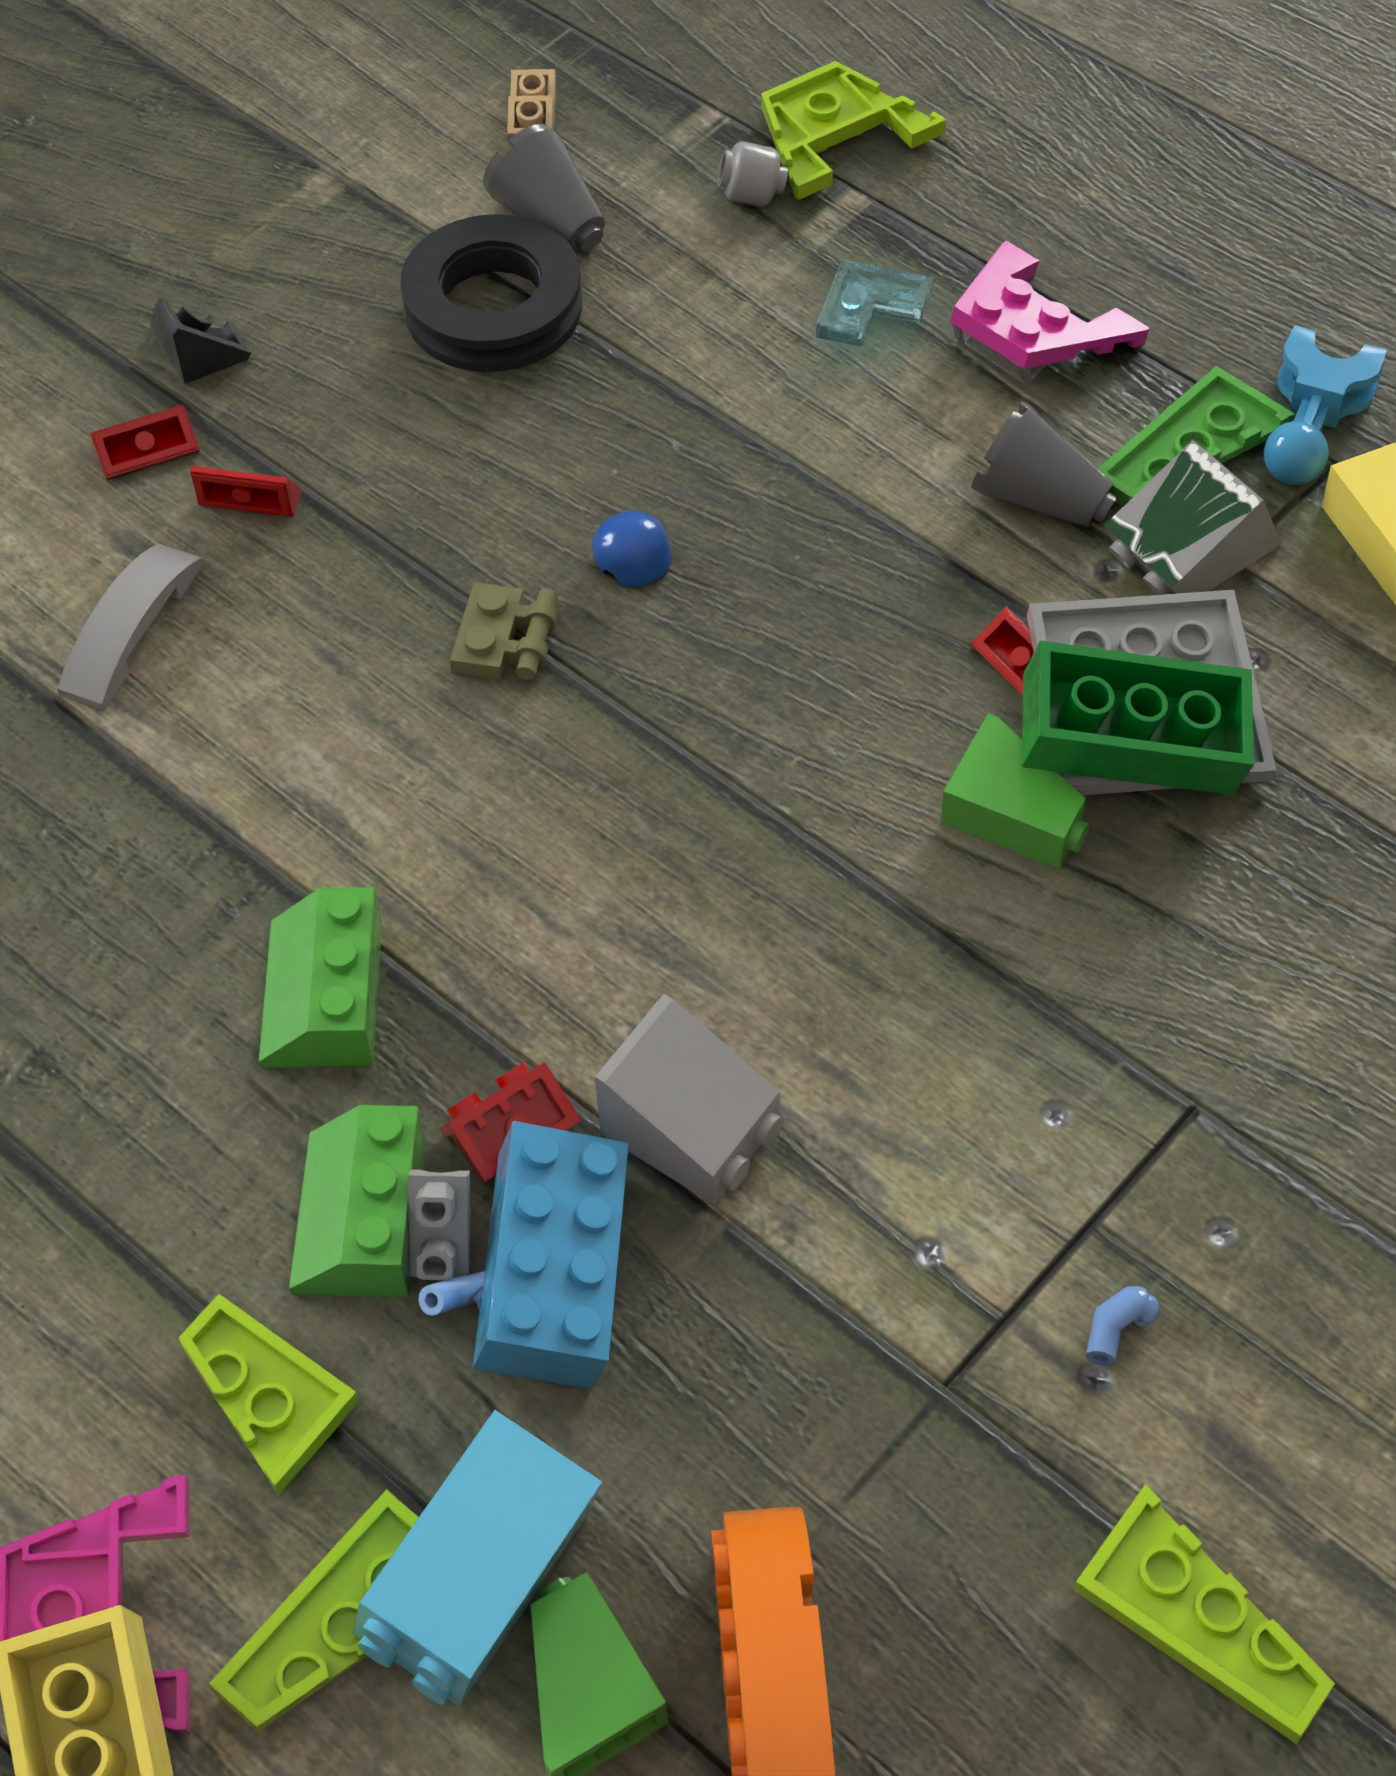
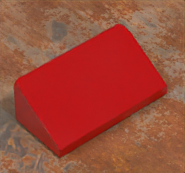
M184 404L90 433L93 448L106 480L200 451Z
M192 466L190 470L198 505L293 517L301 496L300 487L285 477Z
M1006 606L970 644L1023 696V673L1034 651L1029 627Z

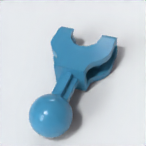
M1297 325L1293 327L1284 346L1282 355L1284 362L1279 370L1277 385L1281 393L1290 401L1289 410L1295 413L1294 420L1276 428L1268 437L1264 447L1265 465L1275 479L1287 485H1303L1313 481L1322 473L1329 456L1327 440L1321 432L1323 426L1336 429L1341 418L1347 415L1358 414L1370 408L1381 377L1387 349L1364 344L1363 348L1355 356L1345 359L1332 358L1322 353L1316 347L1315 335L1317 331Z

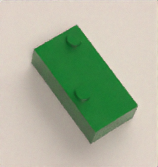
M1040 640L1023 673L1022 767L1233 795L1254 766L1251 669Z

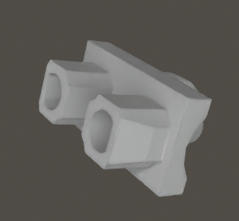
M410 1169L408 1174L410 1277H418L421 1280H450L451 1278L471 1274L470 1171L459 1170L436 1173Z

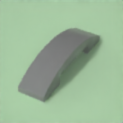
M157 544L147 549L135 558L112 582L81 630L63 670L57 688L59 695L104 711L130 673L126 659L168 598L172 597L178 600L182 598L204 566L203 558L162 544Z

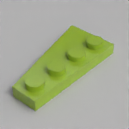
M1145 1484L1077 1579L1074 1591L1295 1744H1298L1328 1698L1335 1683L1274 1619L1268 1620L1247 1598L1248 1591L1231 1573L1226 1575L1201 1549L1202 1543L1184 1524L1181 1526L1177 1524L1160 1506L1161 1499Z
M386 1489L209 1683L210 1690L255 1731L260 1732L368 1657L358 1647L361 1639L353 1634L359 1602L419 1517Z

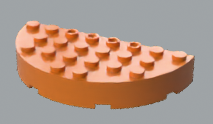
M780 1507L723 1512V1529L711 1530L732 1776H835L818 1605H813L814 1573L803 1509L800 1507Z

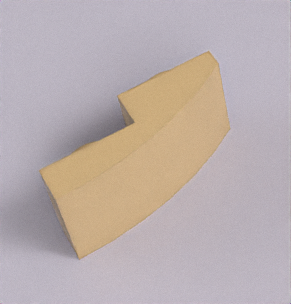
M555 69L511 70L510 96H508V139L519 131L536 124L548 125L554 131L556 106Z

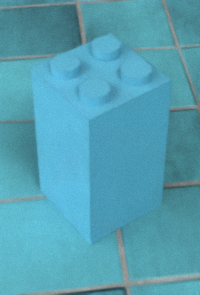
M494 1410L359 1602L353 1634L361 1639L358 1647L380 1665L390 1667L394 1661L415 1677L412 1680L413 1686L430 1700L444 1705L446 1700L449 1699L460 1707L588 1516L602 1481Z

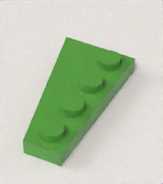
M1215 366L1098 469L1114 483L1110 493L1117 497L1115 502L1124 507L1192 440L1222 464L1267 441L1270 434L1282 424L1292 422L1295 413L1218 366Z

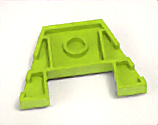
M837 61L761 93L762 112L780 155L782 165L788 169L787 178L797 200L833 185V170L816 153L824 152L829 147L851 137L859 136L871 128L886 123L911 149L945 134L946 119L934 111L930 114V117L915 109L916 102L903 95L893 98L881 92L880 83Z

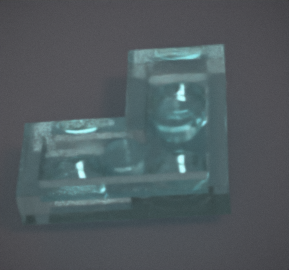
M842 259L816 323V338L862 347L874 314L921 323L932 293L933 277Z

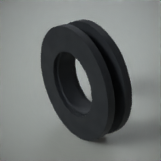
M490 214L468 217L449 223L430 233L414 247L408 255L401 272V293L405 319L412 338L427 354L440 362L456 368L478 372H497L517 369L538 362L559 349L571 337L580 321L582 294L577 256L569 243L556 231L544 224L524 217ZM489 272L513 273L530 280L538 288L526 302L510 310L490 314L469 312L452 304L446 298L458 283L474 275Z

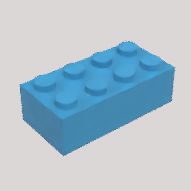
M512 1122L498 1155L472 1369L592 1390L609 1361L628 1142L522 1122Z

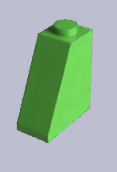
M988 713L943 791L941 822L1058 869L1061 868L1069 851L1075 853L1080 851L1089 830V823L1083 821L1086 798L1058 772L1022 767V739L1000 718Z
M587 1572L573 1580L570 1577L560 1578L545 1587L538 1595V1600L530 1604L544 1764L547 1776H583L669 1724L667 1703Z

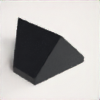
M160 298L155 304L150 325L184 384L247 361L252 354L233 323L227 321L222 328H211L210 326L214 322L212 316L208 315L205 320H202L193 315L185 306H182L179 312L175 313L169 302Z

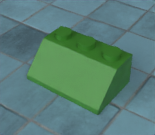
M374 887L318 888L271 920L259 1053L260 1068L373 1065L382 921Z
M359 1105L310 1132L289 1285L291 1295L409 1297L411 1277L409 1272L408 1174L410 1169L423 1170L426 1141L418 1106Z

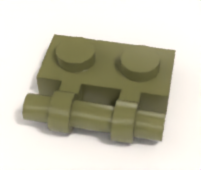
M474 582L450 657L451 673L502 680L506 664L517 666L515 673L519 678L533 680L536 677L538 667L545 664L549 649L545 641L548 632L555 628L559 612L555 607L558 599L557 593L551 589H541L535 602H532L530 605H524L522 588ZM516 629L527 630L526 637L521 638L519 641L514 640Z

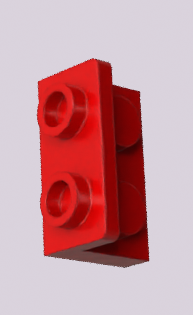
M522 1062L495 1080L500 1088L496 1093L482 1101L477 1092H474L447 1110L452 1120L441 1127L440 1130L445 1138L452 1137L481 1184L496 1176L499 1151L513 1121L564 1131L582 1121L545 1062L531 1071L525 1062Z

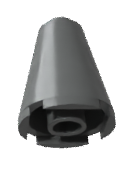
M545 124L532 125L516 133L508 140L513 147L503 157L496 152L490 160L483 177L484 188L492 199L517 216L537 221L556 231L569 243L574 252L593 249L603 238L605 220L560 135Z
M1024 401L1019 404L1018 412L1014 410L1008 417L987 451L984 459L990 465L983 475L977 471L971 488L980 494L1085 527H1089L1093 520L1102 524L1117 500V497L1110 493L1114 483L1035 408Z

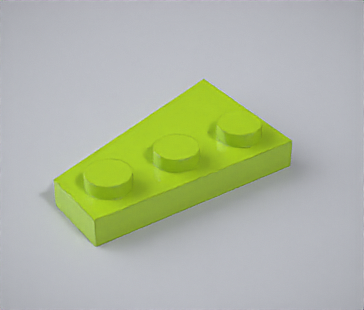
M220 1294L211 1301L178 1338L185 1354L278 1496L359 1403L356 1391Z

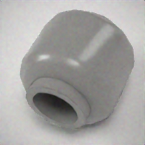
M740 141L735 144L731 151L725 150L722 155L718 173V186L724 188L725 196L730 201L765 207L772 201L774 194L782 195L786 185L788 169L787 167L780 166V155L776 149Z

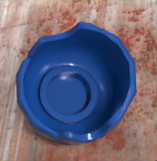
M625 510L611 516L601 524L592 538L593 557L600 571L605 573L608 570L616 577L619 584L624 587L646 585L663 576L673 562L671 547L664 526L657 518L647 513Z

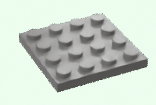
M1235 590L1029 604L1027 620L1033 651H1035L1041 640L1251 669L1254 766L1242 783L1272 781L1277 770ZM1058 772L1082 795L1175 788Z

